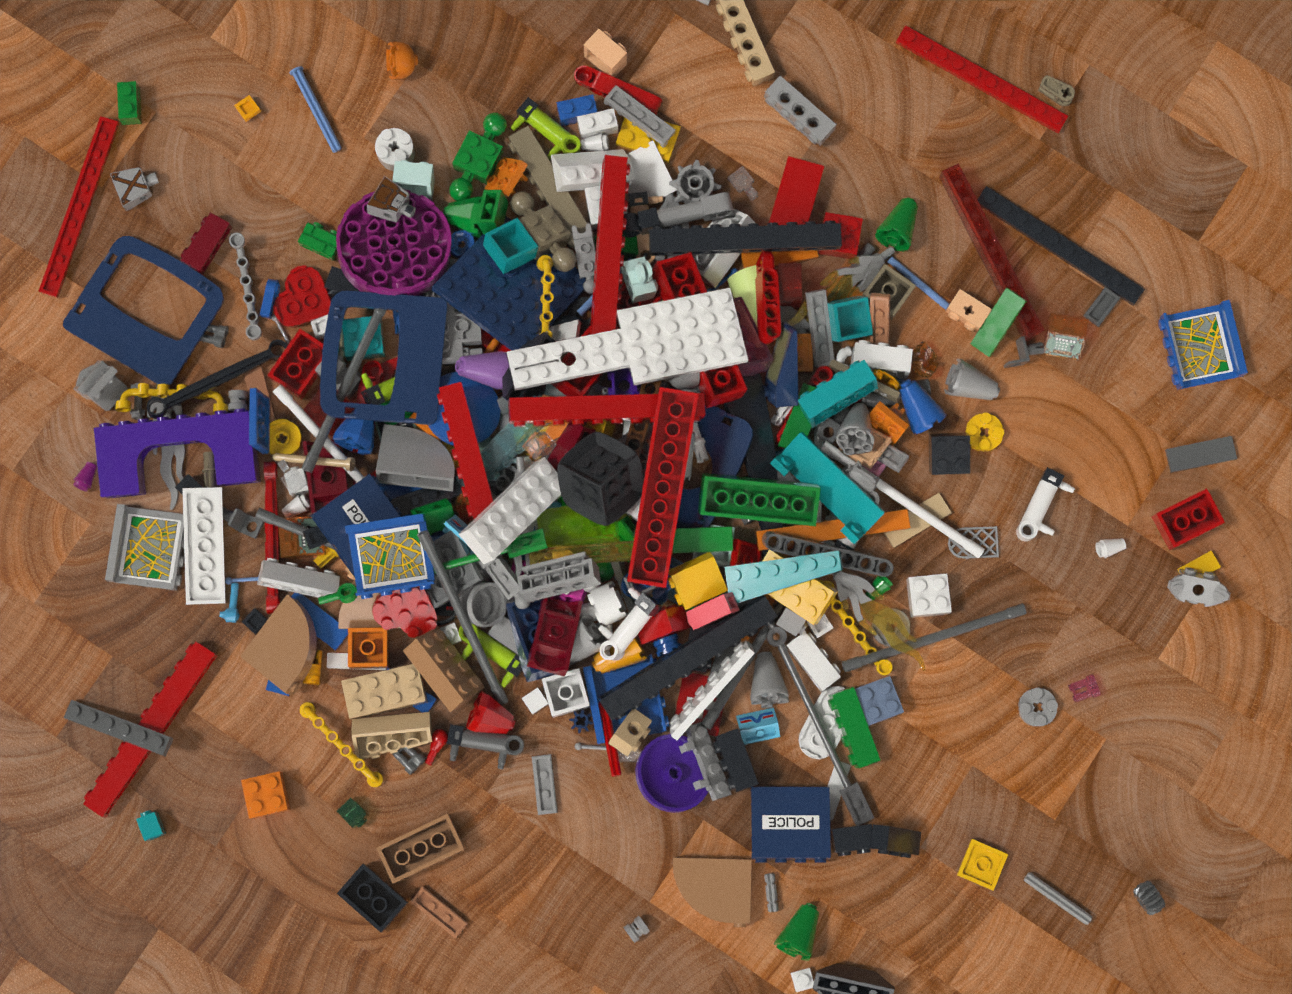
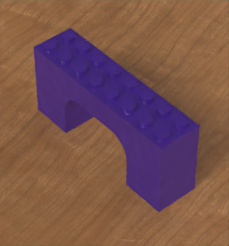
M246 408L234 409V413L223 410L215 411V415L196 413V417L177 415L176 419L158 417L157 421L149 419H139L138 423L120 421L115 426L111 423L99 424V427L94 428L100 496L109 499L146 495L143 465L147 454L158 447L192 443H205L211 448L214 454L217 485L230 486L261 482L258 450L249 445V411Z

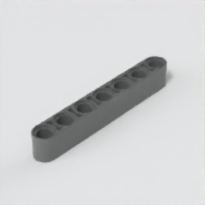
M768 531L762 536L763 545L771 551L798 557L824 553L828 549H831V551L840 550L841 561L845 554L850 555L849 561L842 562V567L882 577L889 576L893 571V564L881 556L774 531ZM775 536L776 543L768 545L769 538ZM794 541V548L787 550V543ZM813 545V551L810 554H806V547ZM868 558V564L861 567V560ZM886 562L885 570L879 571V565Z

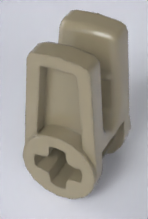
M1048 75L1043 78L1038 89L1039 92L1060 106H1068L1075 95V90L1071 85Z

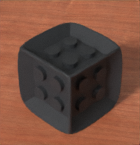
M593 432L587 435L571 448L558 463V481L564 502L573 511L597 524L608 526L614 523L641 498L644 477L638 454L626 444L601 432Z

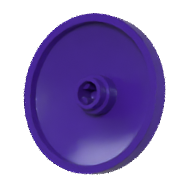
M671 734L652 740L639 754L635 768L637 785L644 798L654 807L670 813L690 810L697 806L708 793L706 787L698 790L694 788L693 783L702 780L703 776L693 750L681 754L679 746L688 742V737L682 735L678 740L674 739Z

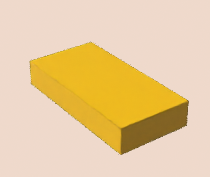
M1209 551L1178 568L1177 571L1179 572V569L1185 570L1188 567L1204 574L1205 571L1213 572L1221 566L1213 552Z

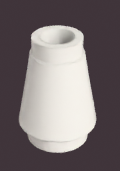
M601 133L581 139L582 150H608V135Z
M298 494L282 509V512L287 519L307 512L311 507L310 500L305 494Z
M1123 538L1104 539L1096 543V552L1100 558L1110 557L1126 549V543Z

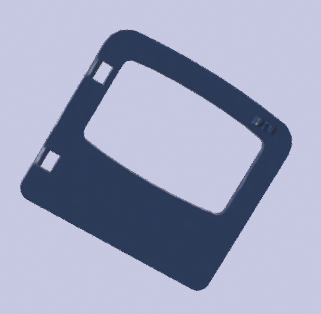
M123 236L113 243L107 256L102 260L78 297L77 302L65 317L63 327L71 334L154 383L168 384L170 387L221 309L224 295L218 286L176 258L132 236ZM114 254L117 256V259L111 266L108 264V261ZM125 255H135L162 268L197 290L206 298L205 304L181 340L176 341L150 329L111 305L101 296L102 290ZM82 303L86 307L79 315L76 313V311Z
M341 291L337 293L331 300L322 351L320 405L323 412L333 418L416 423L422 425L434 424L438 412L437 394L439 393L447 317L446 300L438 297L384 295L359 291ZM350 307L395 310L399 313L397 367L390 403L387 405L347 403L337 400L336 385L339 345L345 313ZM345 407L356 408V414L345 413ZM405 412L416 413V419L405 418Z

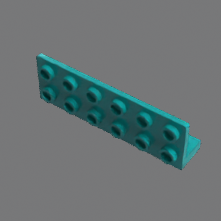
M800 432L785 450L770 463L783 476L791 472L801 483L817 484L821 488L819 500L845 524L840 531L853 544L861 539L885 513L870 496L803 432Z

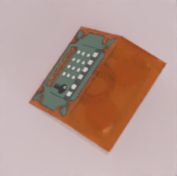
M1051 313L1047 318L1043 354L1079 361L1086 340L1089 319Z
M311 517L286 518V520L308 529L317 526ZM279 527L281 558L294 560L326 555V546L322 545L309 550L304 537Z

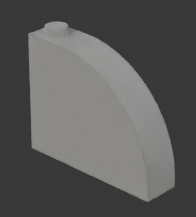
M384 424L376 467V478L380 483L453 491L454 463L450 453L441 442L433 436L414 428Z

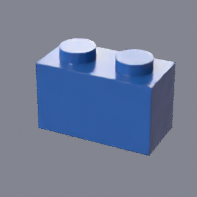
M593 94L556 102L561 127L576 124L578 116L597 112Z

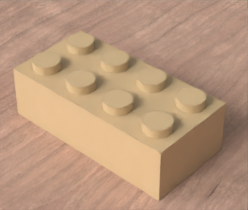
M413 664L341 681L349 719L351 720L428 703L423 677Z

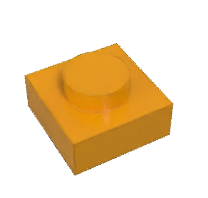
M250 95L234 105L245 122L261 112Z

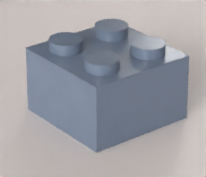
M890 676L855 689L868 726L904 713Z

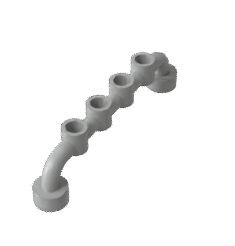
M233 233L229 237V243L237 250L238 259L236 262L240 268V283L244 288L245 294L243 300L248 310L246 318L250 323L246 328V335L250 340L255 341L262 336V330L258 326L259 316L255 312L256 298L251 290L253 281L248 273L250 264L245 257V238L240 233ZM242 261H246L245 265H240ZM245 279H249L247 284L243 283ZM249 297L253 298L252 301L247 302ZM252 315L256 316L254 320H250Z

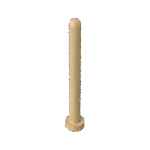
M276 453L273 455V459L282 462L304 463L306 456ZM319 457L316 465L344 467L347 471H353L355 460L351 457H348L346 460Z

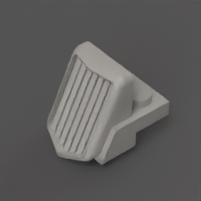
M98 360L94 365L79 372L76 386L73 390L85 399L93 401L103 410L109 411L116 401L120 399L122 393L127 390V386L115 376L118 371L113 366H108L103 361Z

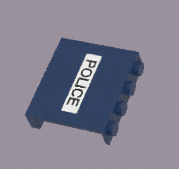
M370 474L364 476L359 482L310 515L354 577L349 536L346 534L345 526L403 517L401 511L397 507L394 508L390 503L392 499L386 491L382 492L379 488L380 482L378 479Z
M751 787V860H755V863H767V860H775V863H787V860H795V863H806V860H814V863H826V860L831 858L830 787Z

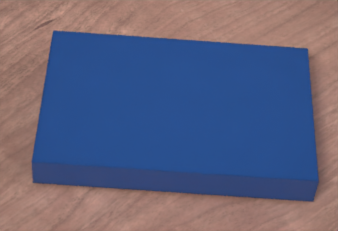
M250 388L249 445L262 454H268L270 444V398L257 388Z

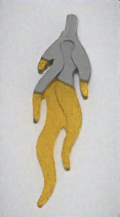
M889 247L881 254L855 256L849 259L848 263L857 265L841 267L831 272L820 283L821 286H827L833 281L825 289L827 302L845 299L848 294L849 297H854L865 290L880 271V268L885 263L884 260L894 254L895 250ZM806 300L797 314L789 321H786L790 326L799 323L808 313Z
M843 571L831 573L834 576L833 579L836 582L838 597L842 606L846 610L849 609L847 598H849L858 623L874 636H877V633L867 624L866 620L876 625L893 649L913 657L919 663L921 669L925 671V664L919 652L901 641L892 629L891 624L895 625L907 640L914 643L917 641L916 638L908 633L899 615L891 608L867 597L863 590L879 600H883L884 597L867 580L861 577L847 574Z

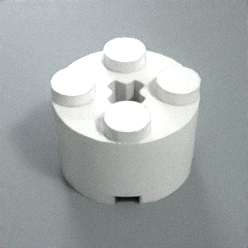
M398 128L385 129L376 140L375 150L377 157L386 169L394 171L395 161H413L415 156L413 142L410 135Z
M613 581L591 590V593L587 595L591 605L597 608L595 614L599 623L606 626L628 616V613L623 612L626 610L619 591L614 590L613 586L615 584Z

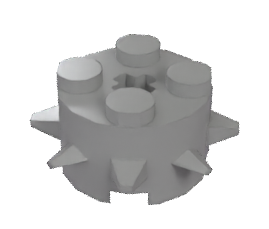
M695 160L693 166L688 165L683 168L679 165L677 167L679 170L678 178L669 182L670 186L677 189V197L674 200L676 203L682 201L687 204L700 201L701 197L710 196L713 194V191L721 189V185L714 182L713 174L715 169L708 170L705 166H700L699 160ZM692 184H694V185H697V184H698V187H697V188H696V187L693 188V187H692Z

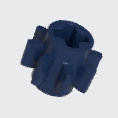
M582 709L581 714H577L574 711L575 718L569 719V721L574 722L571 729L578 728L579 734L581 729L589 732L588 724L593 725L592 721H588L591 714L584 715V709ZM578 717L582 719L584 717L586 718V720L584 721L585 726H582L581 724L578 726L576 725V723L578 722Z

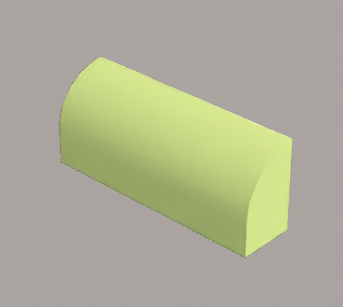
M756 265L742 269L727 279L752 349L769 345L762 343L758 337L755 279L757 277Z

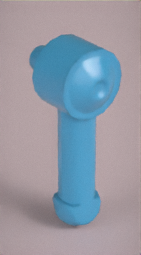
M236 582L231 584L229 608L219 614V617L224 618L226 622L237 623L239 619L237 609L239 584Z

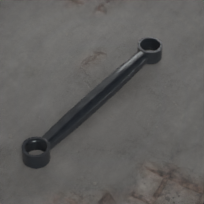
M273 340L269 344V348L263 352L215 372L164 399L160 397L151 398L147 403L148 414L154 419L164 417L168 408L212 390L271 359L277 361L281 355H274L271 351L272 347L281 345L286 349L287 344L283 340ZM153 403L163 404V411L160 413L151 412L150 407Z

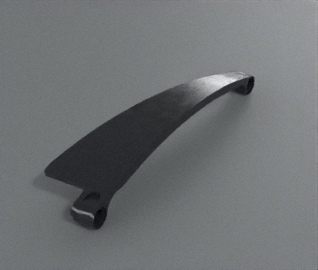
M741 330L748 362L737 365L747 391L742 398L723 403L726 412L745 420L753 429V439L744 459L749 478L778 480V470L770 464L776 457L760 371L746 331ZM761 521L764 530L783 528L782 523ZM762 550L763 555L766 556L769 550Z

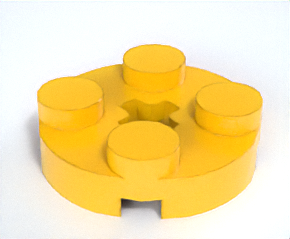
M989 413L977 414L972 417L967 423L965 433L967 432L970 435V446L977 451L987 452L995 449L1001 443L1004 435V429L1000 420ZM981 428L989 430L988 437L985 435L980 436Z
M278 419L271 422L269 452L272 455L276 453L295 454L300 449L302 442L299 428L293 422L286 419ZM280 434L288 437L285 443L277 441L280 438Z

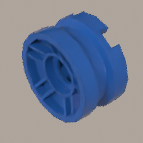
M464 230L454 232L451 235V254L459 259L475 243L473 236ZM464 241L465 246L460 248L458 245Z
M677 633L652 642L653 646L657 648V657L664 656L682 645L678 642L679 636Z

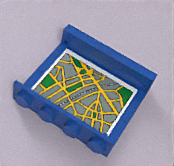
M1230 300L1222 301L1219 305L1171 315L1163 313L1159 317L1160 331L1163 330L1164 334L1163 346L1167 349L1169 355L1167 356V363L1169 367H1172V383L1176 385L1177 390L1239 378L1248 373Z
M425 514L345 526L346 534L349 536L357 588L356 596L361 595V599L372 598L373 593H380L381 596L392 595V590L399 589L400 593L411 592L412 587L418 586L420 590L430 589L431 584L436 583L433 565L417 536L418 533L427 530Z

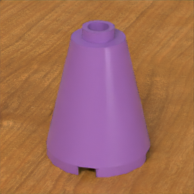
M504 351L462 356L455 364L458 375L495 389H503L502 377L509 368L507 353Z

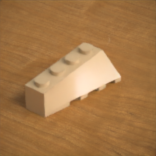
M430 712L352 719V740L355 755L362 760L370 757L375 759L383 753L390 752L392 754L398 752L400 748L407 747L409 749L432 742Z

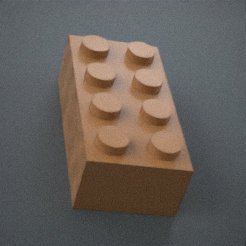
M439 626L419 636L403 650L449 712L472 700L485 688L481 680L475 675Z
M448 813L376 848L392 884L398 883L466 850Z

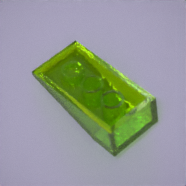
M568 506L546 509L537 517L538 530L543 528L548 548L620 542L618 520L608 526H603L585 518Z

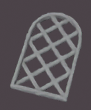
M997 526L956 529V531L966 530L962 534L963 536L970 532L973 535L972 541L976 538L981 542L980 546L983 544L987 548L986 552L979 558L999 557ZM980 529L976 534L971 531ZM984 529L993 530L988 534ZM981 531L987 535L983 541L977 536ZM994 531H995V539L991 536V534H992ZM951 538L948 539L949 550L954 556L963 559L977 558L967 553L964 547L962 548ZM988 538L994 542L990 547L984 543ZM995 544L996 553L991 549ZM955 545L961 550L958 554L952 550ZM989 551H991L994 555H986V554H987ZM962 552H964L967 556H959V555H960Z

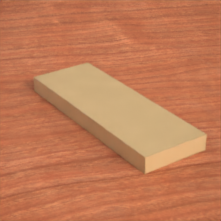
M940 493L919 504L940 520L951 514ZM909 510L910 529L884 532L892 547L895 548L931 525Z

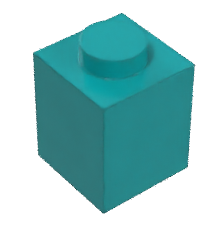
M148 810L141 813V817L136 819L144 841H150L166 834L158 812Z

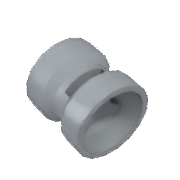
M244 390L228 391V397L230 398L228 411L234 412V409L242 408L247 410L246 399L248 398V392Z
M640 916L636 917L633 923L623 927L634 943L639 940L640 936L650 932Z

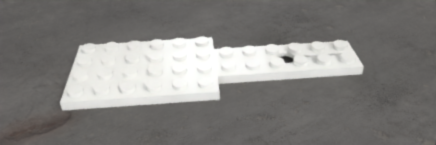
M730 288L617 310L620 329L507 352L515 391L629 367L633 384L639 385L748 362ZM566 352H571L576 357L575 363L571 366H566L561 362V356Z

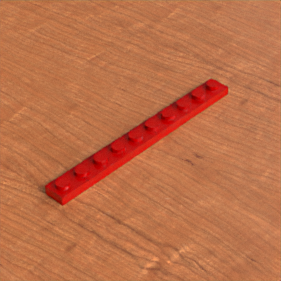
M906 25L896 40V44L1056 133L1060 132L1068 118V115Z
M102 116L99 118L38 290L39 293L55 298L59 297L119 126L118 121Z

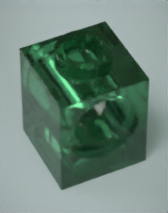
M351 797L337 810L339 815L352 828H360L367 822L366 817L368 814Z

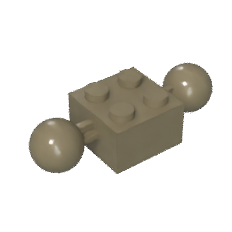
M523 191L515 193L511 197L510 208L515 214L524 216L519 221L538 246L535 260L543 255L552 253L555 269L560 272H568L573 269L576 264V256L571 249L564 248L571 233L549 205L534 211V200L529 193Z

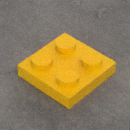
M971 839L957 876L994 891L1008 854Z

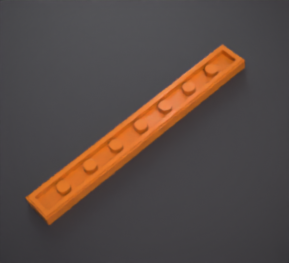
M908 509L885 512L864 535L910 529ZM840 519L817 522L816 526L796 525L756 531L758 551L769 550L762 543V536L768 531L823 542L847 538L840 531L845 524ZM772 536L768 540V545H774L776 537ZM789 541L787 547L795 546V542Z

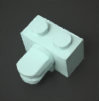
M645 256L624 261L620 270L623 274L631 302L636 303L654 298L658 285L656 280L652 278V268L649 261H646Z

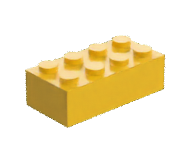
M769 550L762 562L787 557L779 552ZM815 578L769 593L768 595L815 625L819 623L838 591L821 579Z

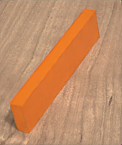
M817 250L772 252L775 258V267L818 258ZM762 252L741 253L743 268L756 265Z

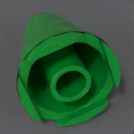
M909 197L901 199L876 229L875 237L883 246L888 248V245L894 247L895 251L902 252L907 251L911 246L918 205L914 199Z
M806 903V905L799 907L774 942V945H777L776 948L792 957L800 955L802 956L801 960L804 961L811 959L819 912L816 910L817 907L815 905Z

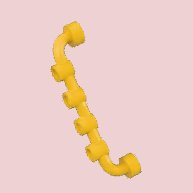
M543 255L537 260V268L544 272V275L541 277L543 294L540 297L542 303V313L539 317L542 322V332L540 334L544 332L552 338L549 325L553 319V314L550 311V303L554 299V295L551 293V283L554 281V275L551 273L553 260L550 256ZM545 276L550 278V282L545 280ZM545 295L549 297V301L545 300ZM544 314L549 316V320L544 318Z
M139 383L138 388L127 389L122 393L120 400L116 401L115 410L118 412L131 411V402L128 401L130 396L166 398L188 385L179 384L177 389H169L168 384H158L157 389H149V384ZM209 390L194 397L201 400L207 398L215 399L217 403L213 404L214 414L215 411L226 410L228 412V404H225L222 395L216 391Z
M824 581L825 583H827L835 589V586L832 582ZM834 597L831 602V610L840 616L843 627L848 628L854 635V642L862 646L865 655L868 654L869 650L876 652L877 650L867 642L865 633L859 631L854 624V618L848 616L843 609V603ZM835 603L840 605L839 610L834 609L833 605ZM850 619L851 625H846L845 620ZM858 634L862 635V641L857 640L856 636ZM880 660L873 662L880 675L886 676L891 673L892 664L890 661Z
M303 703L300 706V714L305 718H309L313 722V726L320 729L326 735L327 741L337 746L340 754L347 757L353 763L354 768L361 771L367 777V782L371 787L381 786L383 776L379 772H372L366 766V762L359 759L353 753L352 748L339 738V734L332 731L326 725L325 720L315 714L316 708L312 703ZM322 720V725L317 727L316 721ZM334 733L336 738L331 741L329 737ZM348 747L349 753L345 755L343 749ZM362 761L363 767L358 769L357 763Z

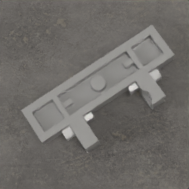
M701 722L690 725L686 730L688 742L679 746L681 754L691 750L695 754L703 776L702 780L693 783L695 790L706 787L712 801L731 795L706 727Z

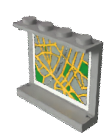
M117 504L105 580L113 583L177 591L178 586L182 584L180 570L185 564V556H183V514L133 508Z

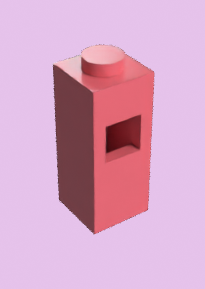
M731 592L687 611L686 614L689 625L693 630H696L727 617L740 609Z

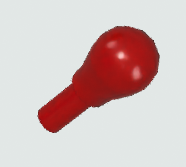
M437 729L432 733L430 751L425 760V763L432 766L437 753L447 743L448 733L444 729Z

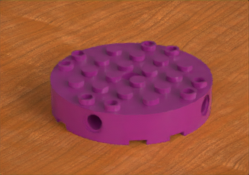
M404 189L409 193V205L415 207L416 210L412 218L402 214L397 222L367 213V204L374 192L364 195L363 199L355 204L353 203L344 213L336 235L339 264L348 281L361 292L384 295L421 296L431 290L432 286L446 273L451 259L450 227L443 212L435 206L434 202L423 195L420 196Z

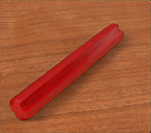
M599 702L598 707L611 776L617 777L622 772L618 751L609 744L610 739L614 735L612 720Z

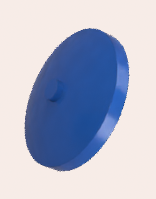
M451 372L441 376L440 387L462 382L478 444L482 443L493 433L500 419L498 397L494 389L458 375V372ZM438 402L436 422L428 426L439 439L454 446L453 441L449 442L446 432L450 430L448 423L444 424L441 412H445L443 404L439 405Z

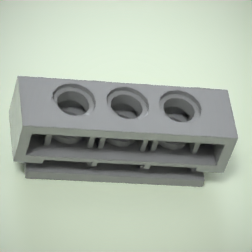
M781 76L765 91L764 98L766 103L805 135L813 144L816 145L817 143L821 146L834 132L836 124ZM785 99L788 103H783L781 100ZM795 112H801L802 115H797ZM809 124H815L817 127H810Z
M586 552L524 566L522 571L525 575L517 576L519 595L526 602L601 585L599 566Z

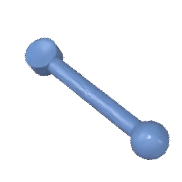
M227 577L225 579V583L228 585L233 582L258 581V577L235 579Z

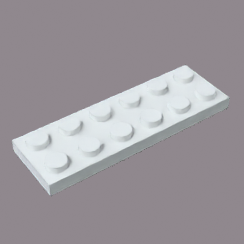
M222 487L183 488L186 605L225 603Z
M747 640L743 643L740 642L734 648L732 656H727L722 661V667L708 677V683L705 686L701 685L695 692L696 696L692 701L688 700L683 705V711L679 715L675 714L669 722V728L674 739L678 740L754 655L755 652L750 642Z

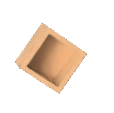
M598 29L584 44V57L601 72L616 77L627 65V50L622 44H616L608 32H602Z

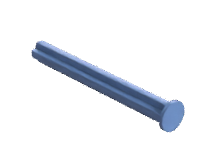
M303 66L296 67L289 74L294 76L332 152L336 153L342 147L303 73Z

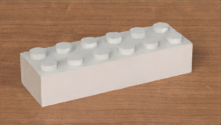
M545 457L535 461L459 533V536L483 564L494 560L561 495L557 471Z

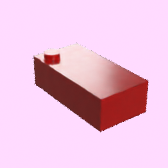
M788 156L769 223L775 222L779 223V225H786L788 222H797L798 225H805V222H809L824 170L823 165Z

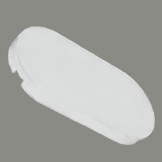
M841 686L825 689L814 705L834 749H836L843 734L841 729H838L835 724L834 718H836L834 710L831 711L828 705V700L830 699L828 695L845 689ZM809 715L799 734V746L806 756L813 759H824L829 754Z

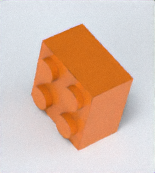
M348 628V667L350 669L389 668V630L383 628Z
M278 771L241 780L249 819L290 810L283 772Z

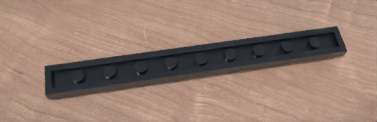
M986 186L975 203L1098 284L1103 287L1106 286L1132 306L1135 305L1145 290Z
M455 476L453 491L422 488L394 498L390 503L394 508L397 507L402 515L405 516L410 514L411 509L445 498L449 500L462 495L461 487L465 486L464 481ZM318 526L302 532L309 550L329 543Z

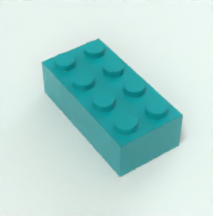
M859 360L855 361L849 366L848 370L837 372L830 381H823L812 392L806 391L800 396V399H798L800 409L812 428L878 389L877 379L865 360L861 362Z

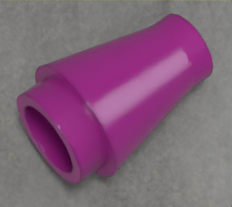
M86 462L82 470L73 479L75 481L73 485L87 492L92 486L97 466L91 462Z

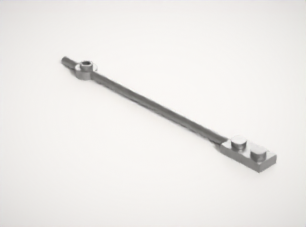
M773 622L767 626L769 629L767 641L770 645L778 647L844 786V789L839 792L855 825L859 826L873 819L874 816L858 782L851 784L784 644L787 639L785 630L781 627H776ZM777 633L780 636L778 641L773 639V634Z

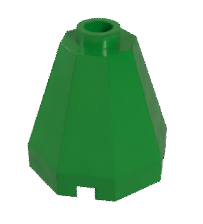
M478 196L449 203L443 210L448 224L480 238L483 234L476 221L482 197Z

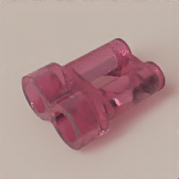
M1093 674L1085 676V679L1070 685L1068 684L1070 692L1073 693L1074 703L1090 697L1096 698L1101 696ZM1083 687L1087 688L1086 691L1078 694L1075 693V690Z

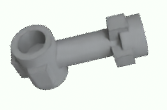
M139 383L131 384V388H138ZM135 396L134 409L130 411L132 419L139 420L143 419V415L145 416V410H142L141 397Z

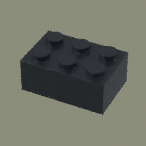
M737 728L716 736L713 746L716 754H721L722 760L719 762L723 772L727 771L729 778L726 781L730 791L734 790L737 793L758 785L759 783L739 729Z
M365 863L358 868L337 893L381 933L387 929L409 903Z

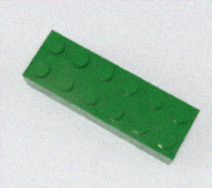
M702 473L698 512L700 515L816 526L821 488L817 484Z

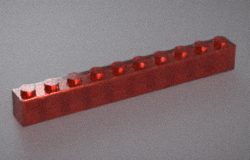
M959 163L943 170L939 178L1000 297L1004 290L1009 288L1027 300L1014 320L1020 336H1024L1026 342L1040 336L1044 332V328Z

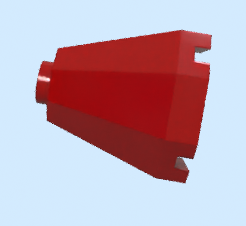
M481 691L473 704V710L469 713L466 728L474 732L507 734L508 731H512L516 722L513 720L514 716L489 694Z

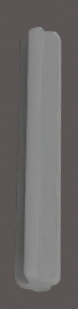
M1027 873L1024 878L1027 884L1085 925L1090 923L1092 920L1090 914L1034 874Z

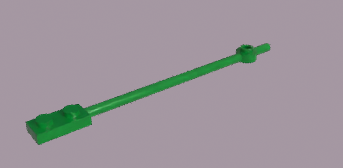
M543 528L519 535L499 555L508 553L509 557L513 558L548 548ZM476 554L443 562L445 570L480 561ZM352 583L342 584L337 592L318 597L319 604L339 599L342 603H351L357 598L355 595L357 588Z

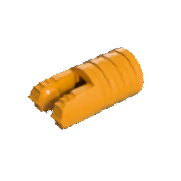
M322 650L316 652L315 664H312L309 673L302 682L303 684H320Z

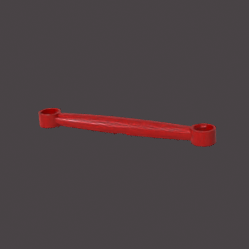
M264 462L265 510L278 516L277 462ZM265 522V560L267 561V558L279 560V527ZM267 587L266 611L267 614H272L280 604L278 589Z

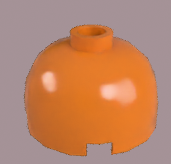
M389 42L388 45L391 47L386 49L387 71L391 70L392 75H389L390 79L399 80L410 76L415 66L418 65L417 54H414L413 49L404 42Z

